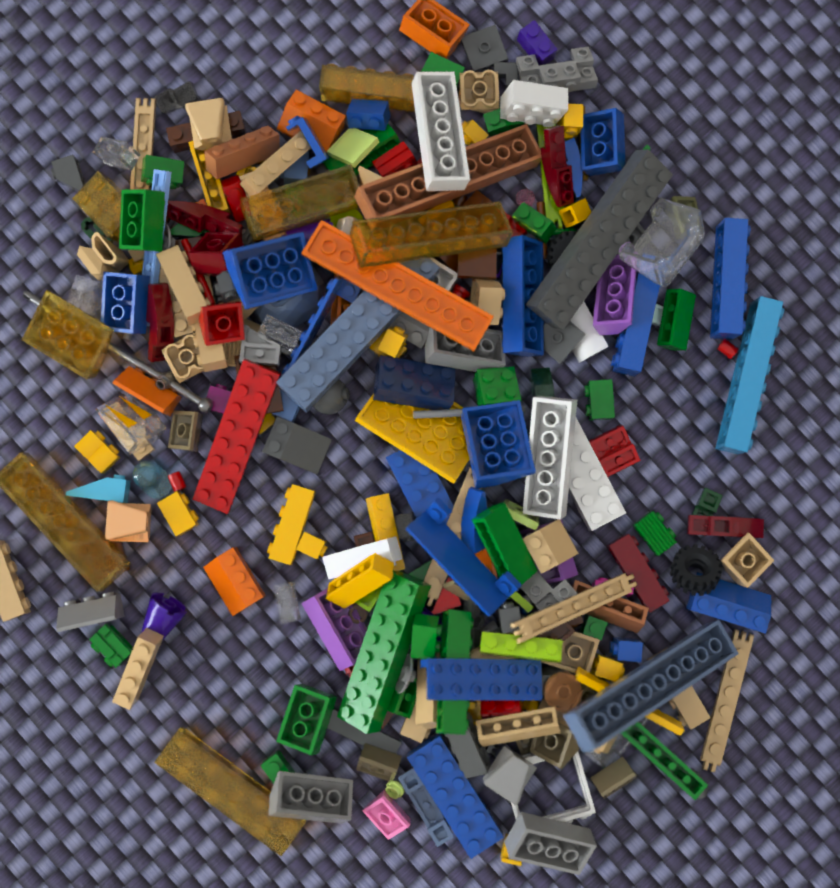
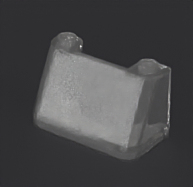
M660 198L650 210L652 223L634 245L630 242H625L621 245L618 254L621 261L655 284L668 287L703 241L705 230L700 209Z

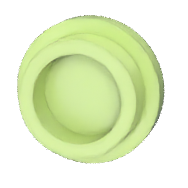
M390 780L386 784L385 791L390 798L398 799L403 796L404 788L399 781Z

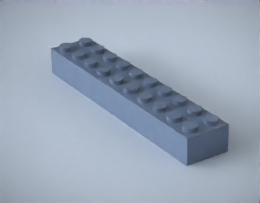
M412 242L394 259V261L430 281H433L439 275L440 267ZM364 290L276 382L277 386L307 413L399 317L402 311Z
M719 619L706 623L564 714L563 717L582 752L594 751L739 653Z

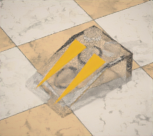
M127 392L95 409L130 455L159 439L167 429L155 412Z

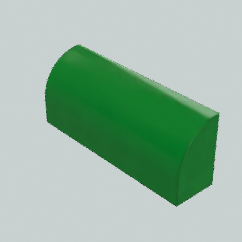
M389 124L385 131L363 130L377 137L379 143L355 168L328 156L330 159L323 162V165L337 186L358 175L359 166L366 169L373 165L372 161L400 144L396 132Z
M505 502L487 508L472 519L499 577L509 571L522 585L538 571Z

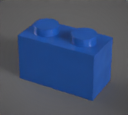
M352 99L346 112L349 128L385 131L391 117L389 101Z
M613 637V641H610L609 653H612L611 656L616 660L642 661L643 642L637 639Z

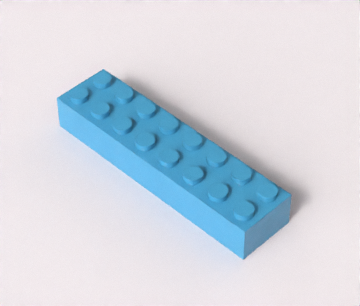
M760 296L750 303L746 318V328L742 335L715 447L717 450L738 455L748 452L752 447L753 439H751L752 431H755L757 427V420L755 419L757 412H760L762 401H760L761 394L766 389V382L764 381L771 369L769 360L770 356H773L775 352V345L773 343L780 331L778 322L784 314L782 301Z

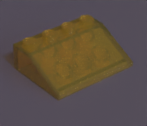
M46 290L22 341L87 380L97 376L105 360L114 329L53 292Z

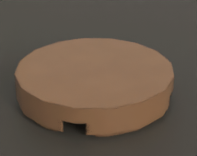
M566 671L551 675L543 688V696L546 703L550 707H555L556 711L559 712L575 708L582 697L581 682L577 681L575 675Z

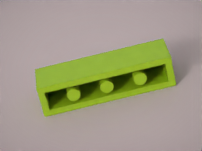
M482 632L480 654L561 662L563 640L533 637L524 642L517 643L516 639L522 636Z

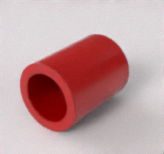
M724 339L717 347V350L729 359H732L739 348L727 339Z
M180 471L167 476L174 492L187 487Z

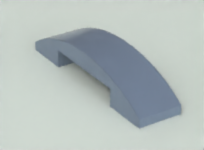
M414 768L398 776V780L412 800L436 846L439 847L454 838L446 819Z

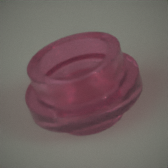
M522 189L516 195V202L519 206L524 202L531 207L535 201V195L529 189Z

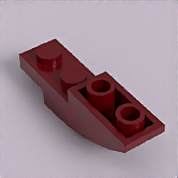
M557 125L544 129L545 147L540 149L549 190L556 206L563 207L574 203L572 167L566 164L564 126Z
M186 201L168 202L167 218L199 233L206 229L210 232L240 233L242 238L243 225L230 220V213L199 203Z
M167 283L148 284L146 321L150 323L148 360L151 362L164 361L166 359L162 349L174 343V316L170 291Z
M688 515L687 534L744 537L747 533H750L754 538H764V519Z

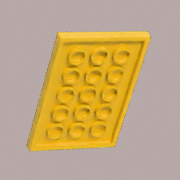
M372 395L357 415L355 421L454 484L469 461L461 416L413 419V411L430 409L373 400ZM454 402L450 409H462L463 407Z

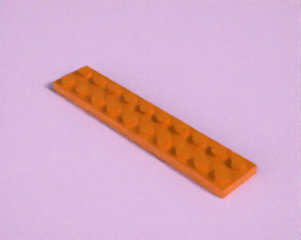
M323 220L320 221L301 253L302 256L473 352L494 318L493 315Z

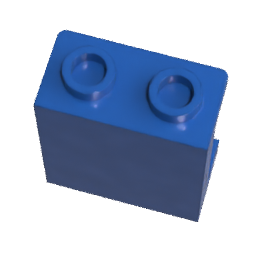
M296 116L288 121L290 125L286 126L287 130L293 131L300 127L316 155L306 161L310 169L330 159L307 118Z

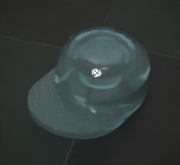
M142 461L135 465L132 471V479L148 496L160 499L170 493L172 486L167 477L169 474L158 464L152 461Z

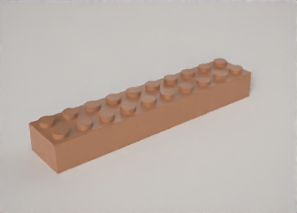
M524 124L465 147L470 181L465 190L426 191L422 163L359 186L354 197L371 231L537 167L542 160L541 150L528 125Z

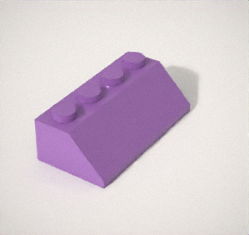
M637 253L616 255L597 282L593 326L599 335L619 334L632 324Z
M327 589L301 604L336 666L341 671L356 663L367 627L364 622H360L362 618L356 609L353 610L352 616L354 619L359 620L360 624L353 623L351 617L348 616V612L354 604L344 609L326 599Z

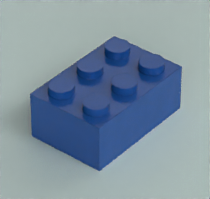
M617 108L583 114V128L580 131L582 171L589 176L621 171L626 164L624 114Z
M103 272L100 330L146 334L150 276Z

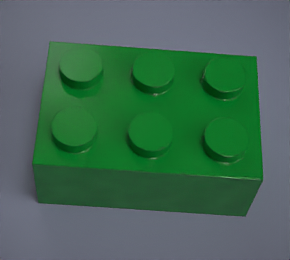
M147 189L121 191L119 249L162 252L165 192Z
M305 684L294 685L276 742L309 755L318 754L337 696Z

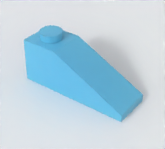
M114 474L113 478L107 477L66 491V496L128 503L131 481L125 480L123 475Z

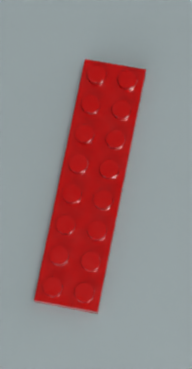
M243 359L192 500L225 514L230 512L276 390V382L280 379L281 373L248 359Z

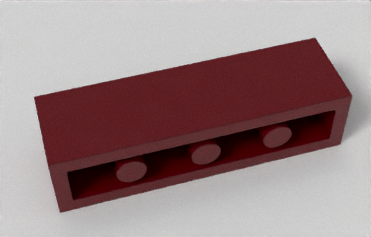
M625 534L606 546L621 571L626 573V576L634 575V578L629 580V583L636 581L637 586L634 587V592L641 604L649 608L648 612L651 613L670 601L667 597L669 592L664 585L661 586L659 584L657 572L648 566L649 560L644 552L639 551L637 547L639 543L634 535Z

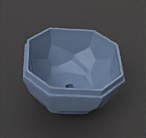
M312 263L318 290L257 307L253 313L263 327L290 332L309 320L313 313H317L319 309L317 304L320 298L325 295L326 284Z

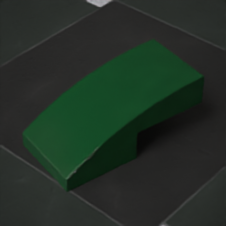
M705 487L691 515L713 516L717 512L723 495Z

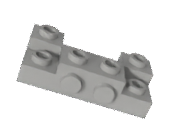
M589 46L571 49L570 56L572 61L538 65L535 54L516 57L520 81L568 88V92L596 88L598 78L593 68L594 59Z
M538 571L516 590L520 589L524 594L523 598L531 605L533 604L538 611L578 594L566 580H563L552 589Z

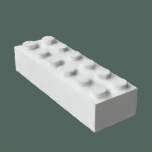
M416 72L412 81V92L426 191L465 190L470 181L455 73Z
M548 396L533 397L529 443L536 473L526 476L523 514L562 519L566 516L577 400Z
M576 418L569 494L589 531H593L626 514V511Z

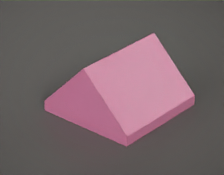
M385 789L362 810L388 840L407 829L411 823V818L394 799L388 796Z

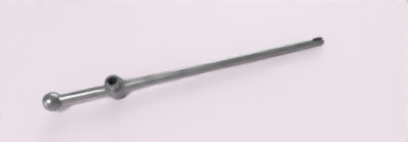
M29 291L23 292V297L157 379L155 384L158 389L171 388L196 403L201 412L206 413L212 409L213 401L210 398H201L175 382L176 378L172 371L160 373Z

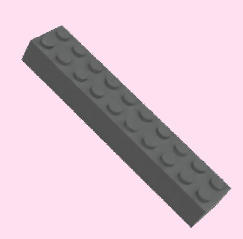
M649 149L635 150L526 303V306L551 328L564 330L673 176Z

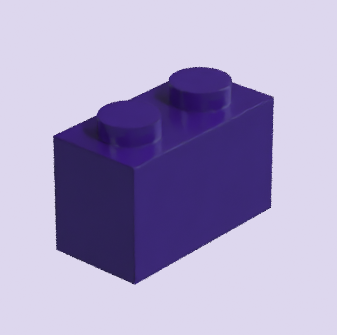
M535 20L519 31L517 41L528 55L535 54L538 65H546L554 59L557 48Z

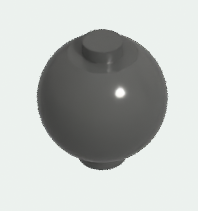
M338 380L313 407L318 412L326 415L338 413L344 408L347 399L350 397L349 389L346 388L341 380Z

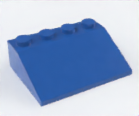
M303 232L223 251L228 273L245 309L318 290L311 261L301 254L306 246Z
M520 400L462 408L461 421L475 488L493 487L536 473Z

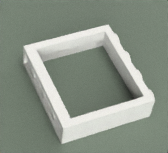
M578 751L572 758L586 804L544 816L545 818L570 824L573 822V819H587L588 816L596 813ZM533 753L521 755L532 764L545 761ZM511 803L515 819L517 820L520 814L518 805L516 806Z

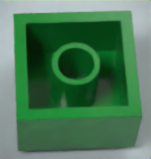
M514 366L476 370L473 384L478 406L522 401Z

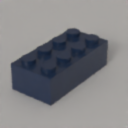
M380 355L375 366L373 400L430 410L450 409L454 403L455 368Z

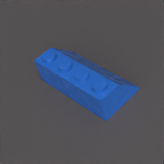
M720 579L716 588L709 594L705 592L703 596H699V593H696L695 596H692L690 593L686 609L766 634L771 618V595Z

